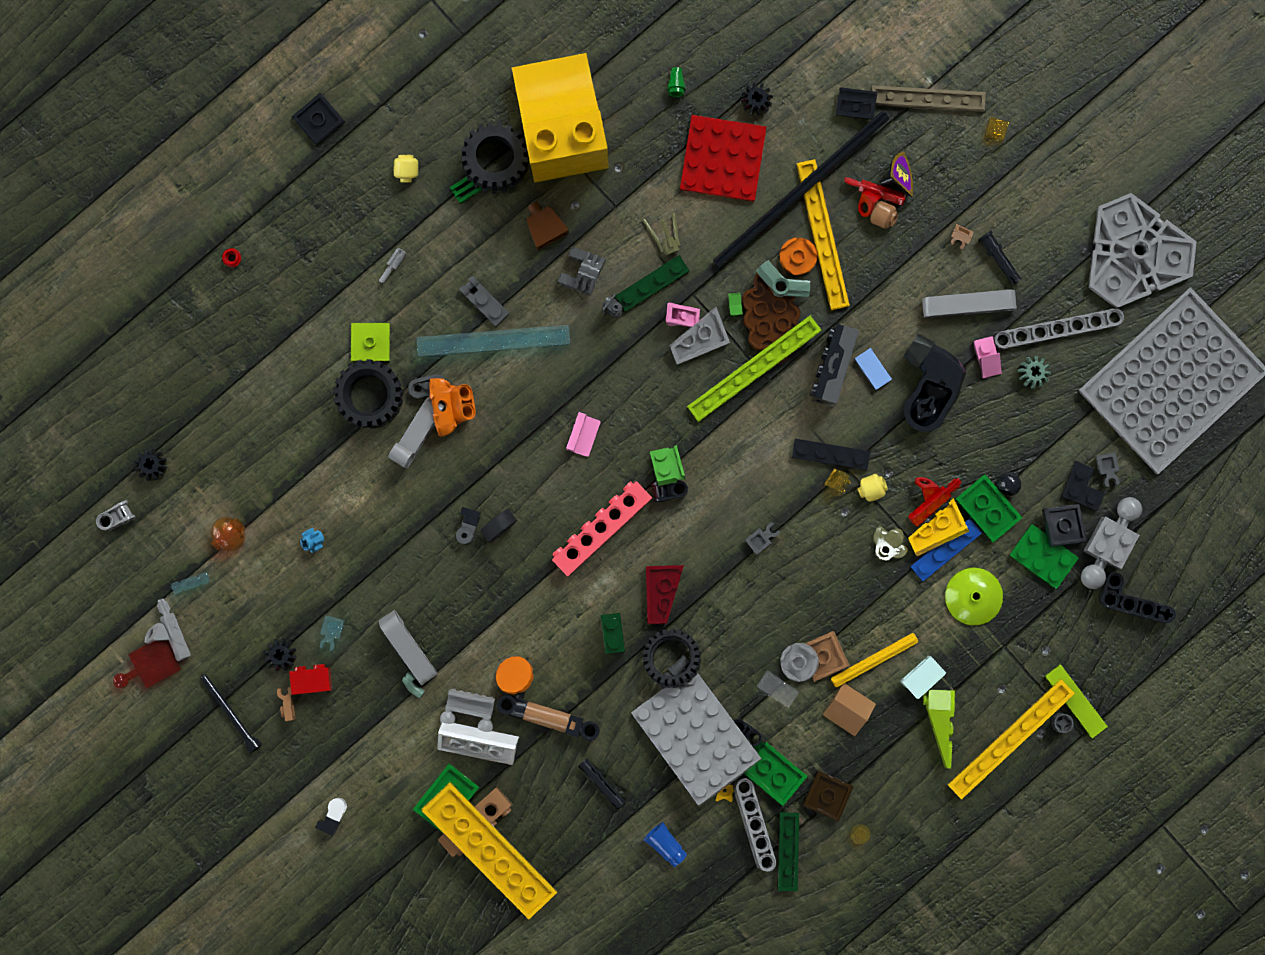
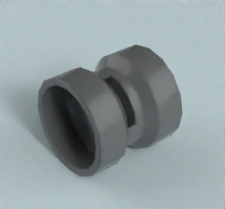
M1063 713L1054 715L1051 720L1052 728L1060 733H1068L1074 725L1072 717Z

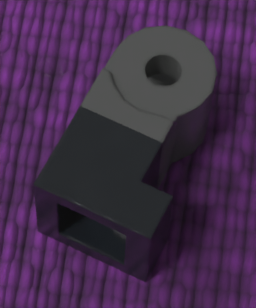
M462 507L460 514L465 516L461 528L456 532V539L462 544H468L474 538L481 512Z

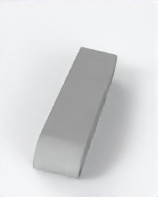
M1015 290L922 298L924 318L1004 312L1017 309Z
M737 779L733 784V790L755 863L760 870L771 871L776 866V859L754 786L748 779ZM741 782H745L748 787L744 793L739 790ZM750 800L753 803V808L751 811H746L744 805ZM754 819L759 822L756 830H752L750 827V823ZM759 838L764 840V846L761 849L756 847V841ZM768 857L770 864L764 868L761 863L762 859Z

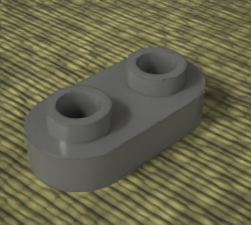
M434 374L414 379L409 383L408 391L412 397L417 399L428 397L430 379H444V377ZM421 386L422 390L421 392H416L415 388Z

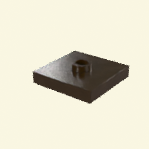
M818 770L802 806L839 822L854 786Z

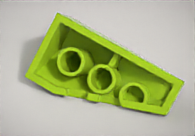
M928 690L923 695V705H926L944 767L951 768L952 741H949V737H952L953 725L950 722V718L954 717L955 691Z

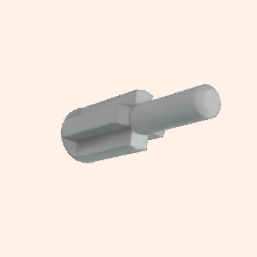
M400 248L396 249L387 263L389 266L379 279L380 283L384 284L392 270L397 269L407 254Z

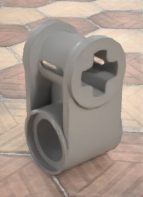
M125 500L98 515L96 524L104 531H112L134 520L136 517L132 515L127 506L128 502ZM106 517H109L111 520L108 527L102 525V521Z

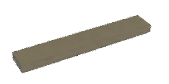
M872 85V91L878 92L876 106L971 112L985 111L986 92Z

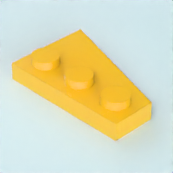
M954 498L944 510H939L935 514L936 517L929 523L923 524L908 538L916 556L969 532Z

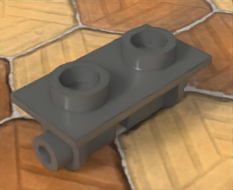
M615 294L612 297L608 296L602 304L603 315L605 316L606 313H609L615 318L622 315V305L616 301Z

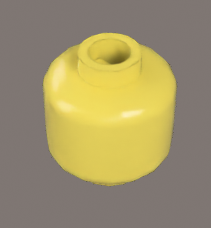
M398 155V158L394 160V176L400 178V182H412V178L418 176V160L413 158V155Z
M877 474L861 479V487L858 488L861 498L865 497L869 502L884 497L888 490L883 476L879 477Z

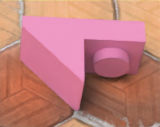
M668 303L666 323L668 326L679 325L691 328L699 321L700 309Z
M993 336L973 341L982 378L1002 374L1000 353L996 351Z

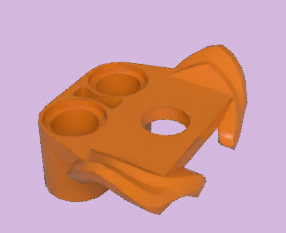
M442 378L430 379L429 397L432 400L433 420L438 435L443 437L451 434L458 424L475 417L476 410L473 391L467 384L454 386ZM439 401L444 402V404H445V410H444V411H440V410H439V408H438V403H439Z

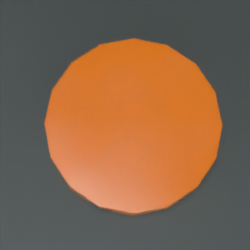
M798 237L788 240L782 246L779 254L782 268L795 276L809 273L817 261L815 246L805 238Z
M519 656L504 660L496 671L497 685L502 691L510 695L526 691L534 677L532 665L526 659Z

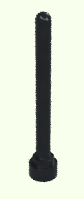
M202 674L200 677L201 681L246 741L245 748L249 753L257 750L262 746L261 741L251 736L206 674Z

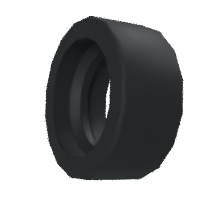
M506 509L483 526L480 532L488 542H491L511 528L517 522V519L509 509Z

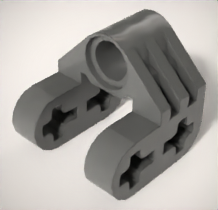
M571 247L568 257L582 263L577 278L561 273L557 283L592 296L596 281L606 259Z

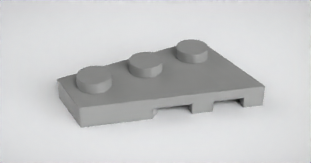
M714 307L669 345L676 364L730 343L717 308Z

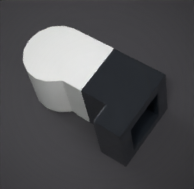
M342 798L331 800L325 820L320 819L315 828L332 836L335 835L347 809L346 801Z

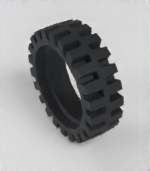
M665 629L662 630V633L657 632L655 637H651L649 643H646L645 650L643 651V663L649 677L654 682H657L658 685H664L667 688H678L679 685L684 686L686 682L692 681V678L697 675V671L700 669L701 656L698 645L688 633H684L679 629L677 631L675 629H670V631ZM667 641L681 642L690 651L691 659L689 666L684 672L676 676L663 675L654 666L653 657L656 649Z

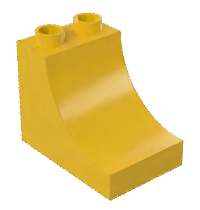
M583 53L512 67L534 183L609 168L608 148L587 54Z

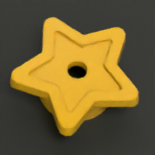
M729 784L724 788L727 790L726 792H723L722 789L717 793L716 801L726 799L729 802L733 801V785Z

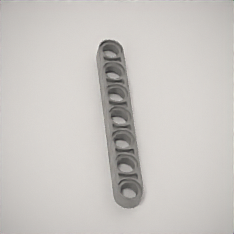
M1110 309L1001 331L995 335L993 340L998 349H1008L1116 327L1123 322L1124 315L1119 309ZM1111 313L1119 315L1117 323L1110 321L1109 316ZM1094 316L1099 317L1101 320V324L1098 327L1091 324V318ZM1073 321H1080L1082 329L1074 330L1072 327ZM1055 324L1063 326L1064 331L1062 334L1054 332L1053 327ZM1036 328L1044 329L1045 335L1043 338H1038L1035 335ZM1019 331L1026 334V340L1023 342L1018 341L1016 338V334ZM1000 335H1004L1008 339L1007 344L1004 346L1000 345L997 341Z

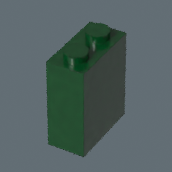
M621 614L601 615L605 654L625 652Z

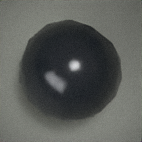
M1012 472L1004 473L998 479V490L1006 495L1014 496L1018 494L1021 489L1019 476Z

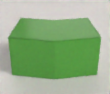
M740 292L729 293L730 317L742 316Z

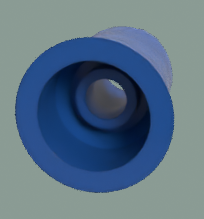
M664 822L655 826L643 839L673 867L680 864L687 856Z

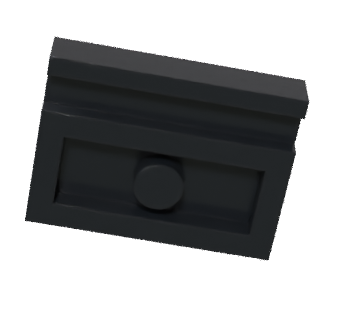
M840 87L836 116L873 120L878 92Z

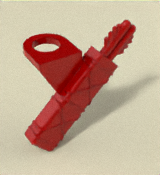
M844 178L845 183L859 187V191L862 192L858 203V210L863 217L871 215L875 204L880 199L898 205H903L906 194L863 179L859 182L852 178ZM864 202H866L868 205V211L866 213L863 210Z
M917 477L915 484L922 489L925 502L908 516L910 521L915 526L923 523L926 518L951 497L950 493L955 492L961 484L960 479H953L948 483L947 488L944 486L939 488L932 480Z

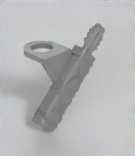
M164 599L158 600V610L163 614L160 618L161 623L158 622L148 630L144 640L145 643L169 640L177 661L190 657L189 648L175 618L176 616L174 613L169 612L170 607L167 601Z

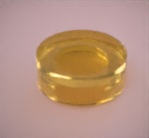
M857 824L851 829L850 835L855 843L864 844L870 838V831L865 825Z

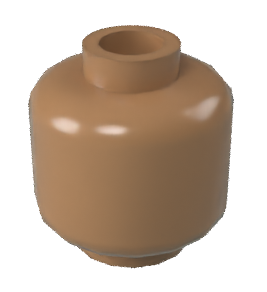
M879 201L873 208L870 220L872 224L884 229L890 226L893 227L898 218L896 207Z

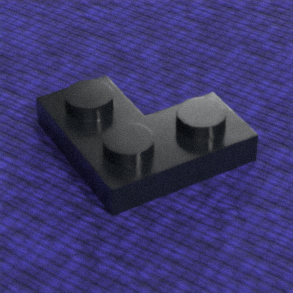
M1075 461L1061 497L1098 511L1105 493L1087 486L1094 468Z

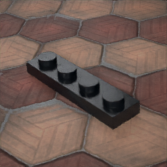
M795 438L791 458L867 471L871 451Z

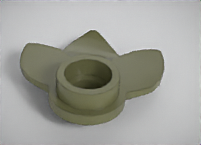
M882 526L876 529L873 541L876 545L875 555L878 559L888 561L891 558L900 559L906 555L908 548L902 545L904 535L901 529H893L889 532ZM882 548H886L888 553H883Z

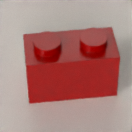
M325 664L313 665L314 669L306 670V666L294 667V671H289L291 695L331 691L330 667L325 668Z

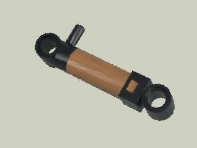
M525 691L517 693L516 697L511 695L502 696L497 702V708L502 714L551 728L571 736L578 737L580 733L585 740L592 741L600 733L599 725L594 721L583 723L584 718L523 700ZM505 699L511 700L513 704L510 710H505L502 707V702ZM586 726H594L596 733L593 736L586 735Z

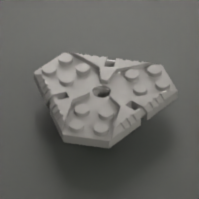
M1132 193L1099 206L1096 215L1093 241L1095 250L1092 251L1088 288L1116 309L1152 294V291H1160L1189 279L1193 276L1197 242L1170 221L1166 220L1164 222L1161 220L1159 213ZM1154 224L1159 227L1157 232L1151 228ZM1103 246H1108V252L1102 251ZM1135 247L1142 249V256L1135 253ZM1150 278L1152 284L1148 285L1146 279Z

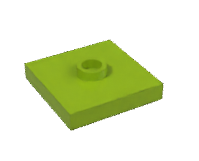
M351 323V361H367V359H372L375 362H390V323Z

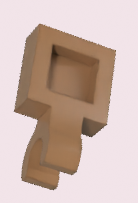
M288 687V694L286 696L282 694L281 689H277L278 697L284 701L283 706L280 707L282 718L285 717V721L296 720L291 687Z

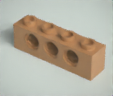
M496 787L475 808L494 826L497 824L495 819L500 815L503 818L511 811L509 807L512 803ZM488 805H493L496 808L495 815L491 816L486 813ZM445 834L438 839L452 857L456 854L458 856L463 854Z

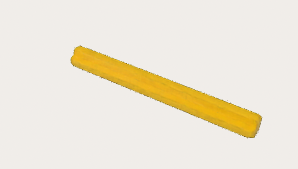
M914 633L907 635L831 678L835 687L843 685L917 644L918 639Z

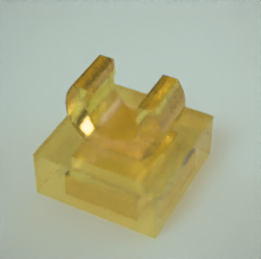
M990 117L985 137L1003 141L1009 122Z
M834 468L824 485L837 492L845 493L842 487L845 483L851 484V481L848 479L849 475Z

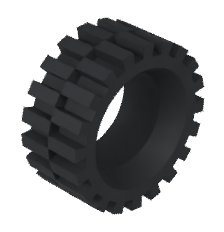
M487 122V127H483L481 124L476 132L473 129L470 132V137L465 138L464 146H462L461 150L462 169L464 174L466 173L469 183L473 182V187L477 189L481 187L482 192L485 193L488 190H492V194H497V190H502V193H506L507 188L511 187V189H514L517 182L521 183L523 175H526L528 150L524 138H520L518 130L513 132L512 126L507 125V128H505L502 122H498L497 126H493L492 122ZM499 141L506 144L514 156L512 164L506 170L498 173L484 170L478 164L476 155L480 147L485 143Z
M367 359V361L357 360V363L354 365L350 363L345 371L342 370L340 372V378H336L335 381L337 384L336 388H333V393L335 394L334 402L338 407L339 413L350 423L360 428L369 427L370 429H375L376 426H384L387 421L391 422L394 419L393 416L399 413V406L403 403L402 384L391 368L380 361L375 362L372 359ZM365 377H375L382 380L387 389V398L384 405L377 411L370 413L357 410L351 399L354 385Z

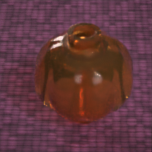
M230 517L218 518L211 527L213 539L211 544L218 551L220 549L228 552L238 550L245 541V532L243 531L245 526L236 517L234 519Z

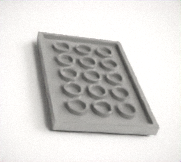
M698 673L692 678V681L686 682L684 686L679 685L678 688L665 687L631 712L699 807L762 760Z

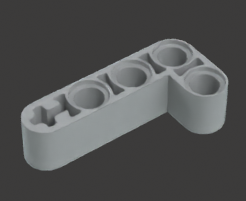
M429 396L422 404L400 442L394 445L388 455L389 459L405 469L410 466L435 425L432 400ZM440 402L438 403L439 410L444 411L445 405Z
M395 610L379 620L380 628L421 685L438 675Z

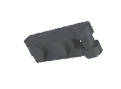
M471 276L468 279L469 282L466 285H462L459 290L497 327L510 313L476 278ZM473 287L478 290L474 295L469 292Z

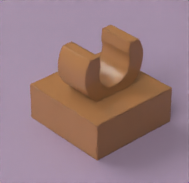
M956 224L951 235V244L953 245L956 240H960L962 242L960 249H963L966 243H970L973 231Z

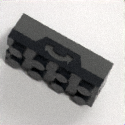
M838 323L829 330L826 340L829 341V345L825 346L821 356L824 362L818 366L815 376L818 378L817 383L814 382L810 395L813 396V402L833 408L837 404L859 330Z

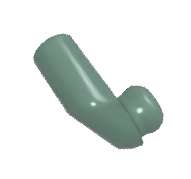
M407 672L406 676H403L402 681L407 690L420 699L425 691L413 682L416 677L411 672Z

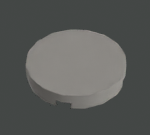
M795 643L783 651L780 658L781 669L793 681H806L817 672L819 658L811 646L805 643Z

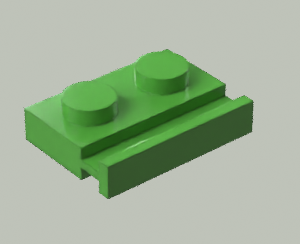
M677 445L671 449L663 448L650 452L658 486L674 483L679 479L686 480Z

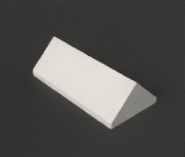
M442 722L438 733V750L513 765L519 737L494 731L484 732L475 727Z

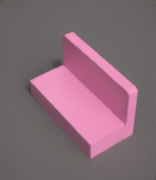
M579 412L566 449L588 457L599 429L600 421Z

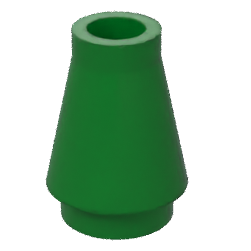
M679 67L671 69L667 91L672 97H681L686 91L682 68Z

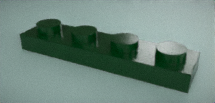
M678 255L618 293L616 298L624 311L627 312L681 278L690 270L681 256Z
M780 812L778 891H798L799 812Z

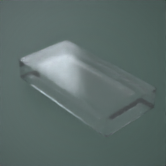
M768 670L757 685L758 688L788 708L799 694V691Z

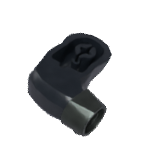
M918 334L903 357L916 369L920 368L923 376L918 383L917 389L905 402L903 412L906 421L912 428L921 432H932L941 426L946 415L957 401L966 375V369L950 352L935 345L936 342Z

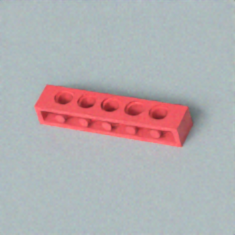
M637 481L634 484L632 482L628 483L623 488L625 492L620 497L618 495L614 496L609 501L611 505L606 510L604 508L600 509L595 514L597 518L592 523L590 521L586 522L581 527L582 532L578 536L576 534L572 535L566 541L568 545L564 549L560 547L552 554L554 556L552 561L567 577L652 500V497ZM628 496L632 497L635 501L631 507H627L623 503L624 499ZM614 509L618 510L621 514L617 520H612L609 516L610 512ZM600 522L604 523L607 527L603 533H598L595 530V526ZM584 536H590L592 544L584 546L581 543V539ZM570 549L578 551L576 559L568 558L567 552Z

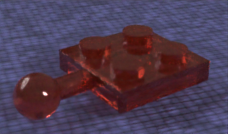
M166 640L153 641L128 654L135 669L126 674H116L113 678V684L116 688L122 689L127 686L129 680L139 675L145 687L149 688L182 669Z

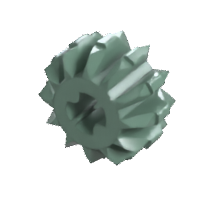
M1034 356L1033 361L1030 357H1027L1026 363H1020V366L1024 369H1018V373L1023 374L1019 377V380H1026L1024 386L1031 383V389H1034L1036 384L1040 388L1043 386L1042 382L1047 383L1049 381L1046 376L1051 375V372L1045 371V369L1049 368L1050 365H1043L1045 362L1044 358L1038 362V356ZM1034 368L1037 369L1036 375L1032 376V370Z

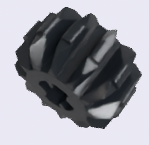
M753 83V89L750 86H746L747 92L744 91L741 94L744 97L741 99V104H746L744 106L745 111L749 108L751 109V115H753L755 110L759 116L761 115V110L766 113L768 112L767 107L772 106V102L769 100L773 99V95L768 94L770 92L769 88L763 90V83L760 84V88H757L756 83ZM754 96H757L760 101L756 102Z
M152 448L150 452L144 449L145 456L140 453L137 455L141 460L134 461L135 464L139 465L135 468V471L140 472V478L146 476V480L150 481L152 477L154 480H158L157 474L165 475L161 470L162 468H168V466L162 465V463L167 461V458H161L162 452L159 451L156 454V449ZM150 461L155 463L152 465V469L147 467V465L150 464Z
M274 639V646L270 643L267 644L271 650L264 651V654H269V657L264 660L265 662L272 661L268 666L269 668L274 667L276 664V671H279L281 666L286 671L287 664L289 666L294 665L290 659H297V656L292 655L297 650L296 648L289 649L293 644L292 642H288L285 645L286 639H281L280 644L277 639ZM279 650L280 652L285 653V655L282 656V660H280L281 658H277L276 656L277 654H279Z

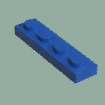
M971 518L965 521L969 532L928 551L910 566L921 581L927 579L982 533Z

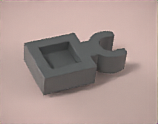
M1116 452L1095 456L1099 475L1105 474L1104 486L1109 487V479L1114 480L1115 486L1119 485V478L1114 473L1120 471Z
M773 522L766 526L764 532L759 528L745 539L756 555L771 544L768 538L779 535V530L776 533L770 532V527L774 525Z

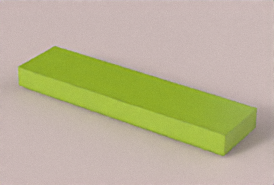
M1061 664L1045 675L1051 686L1062 679L1075 693L1065 704L1091 738H1094L1108 727Z

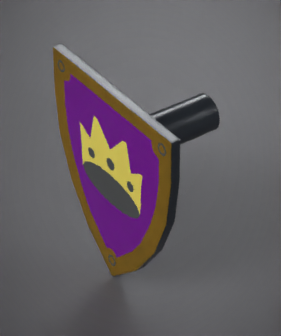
M901 152L893 157L890 164L889 177L883 179L881 183L885 187L896 183L912 197V173L905 152Z

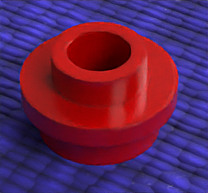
M234 248L227 249L222 255V261L228 267H236L241 262V254ZM231 255H235L234 261H229Z

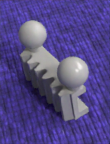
M456 689L449 690L445 712L440 715L441 724L442 722L453 724L455 722L453 711L483 717L478 723L477 728L484 732L492 731L493 724L490 720L495 702L493 697L480 696L462 690L457 691Z

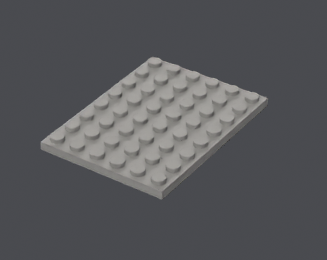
M1190 287L1078 391L1158 475L1265 376V366Z

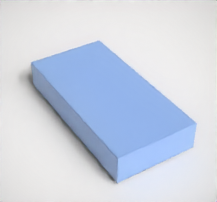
M871 348L854 359L875 391L892 380Z

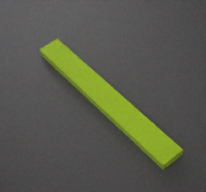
M810 315L688 405V409L698 422L822 330Z

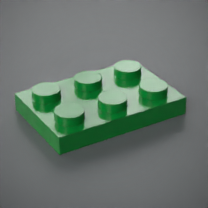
M986 474L955 498L992 543L1022 519V516Z
M1033 524L1028 527L1009 554L1011 558L1055 589L1059 587L1079 559V557L1063 546L1049 547L1047 534Z
M766 742L762 749L755 750L762 760L744 774L784 806L808 776Z
M450 763L413 808L416 813L440 832L442 831L422 812V808L449 782L468 801L479 789L477 784Z

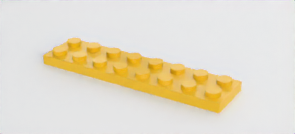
M451 782L422 808V812L528 919L557 893L544 877Z

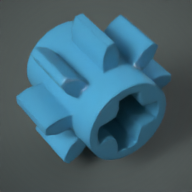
M311 528L301 534L300 544L304 550H310L311 553H314L323 548L324 536L320 531H314Z

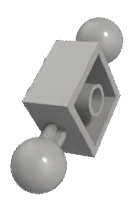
M1127 497L1119 502L1117 507L1119 518L1117 522L1107 517H1102L1099 520L1083 552L1096 558L1094 565L1085 567L1081 573V581L1087 588L1098 589L1103 586L1106 580L1104 571L1106 565L1119 570L1125 564L1140 536L1127 528L1129 522L1137 520L1142 514V505L1137 499Z

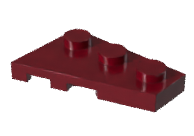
M684 565L646 566L647 624L667 623Z

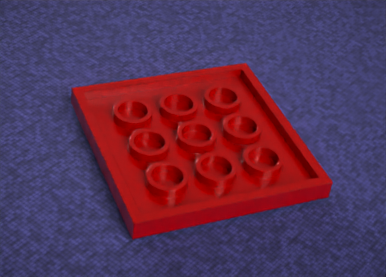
M692 115L680 190L755 202L767 127Z

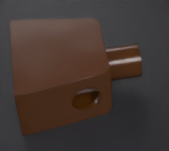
M537 201L528 206L532 216L528 217L526 221L537 251L569 234L568 228L550 206L542 210Z

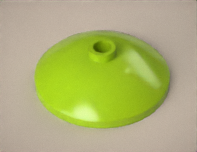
M967 568L956 573L948 582L945 591V602L951 615L961 623L981 625L991 621L1000 611L1003 602V591L999 581L990 572L981 568ZM975 592L979 594L978 600L973 599Z

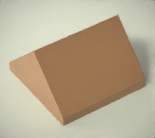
M844 683L824 711L823 716L856 736L868 721L876 704Z

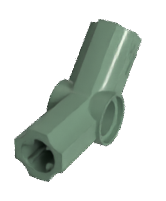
M769 260L756 270V273L770 287L775 296L809 298L810 281L784 278ZM783 283L786 286V290L780 292L776 289L775 285Z

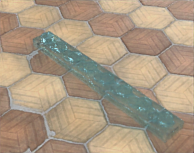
M569 325L416 337L418 357L570 345Z

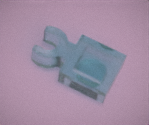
M328 615L325 616L320 634L326 636L320 642V648H324V644L329 642L331 644L330 651L335 649L334 638L340 639L345 620Z

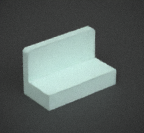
M927 656L900 682L919 699L946 672L931 656Z

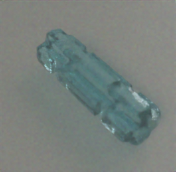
M204 572L199 574L198 577L195 575L181 580V583L179 581L172 583L171 586L173 592L178 594L183 592L182 590L187 591L198 587L201 583L202 585L207 584L210 580L208 574Z

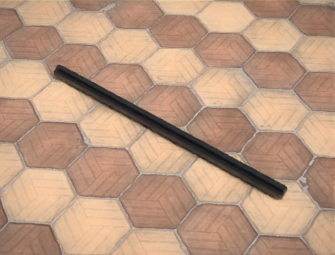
M884 111L879 113L715 257L713 263L718 268H721L884 125L889 120L887 113Z

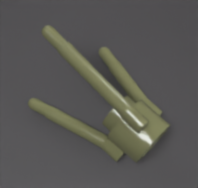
M672 213L674 238L670 237L665 220H661L666 239L662 240L663 244L647 220H642L658 244L661 252H665L667 256L680 251L679 246L681 245L678 238L675 213Z

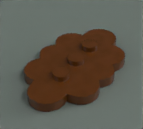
M756 274L753 280L754 288L747 290L743 294L742 305L747 311L744 316V324L750 330L748 341L753 349L763 351L798 325L800 309L793 303L795 297L775 296L770 287ZM783 283L775 285L776 289L780 292L786 290V286ZM789 356L784 358L778 364L784 363L786 360H788Z

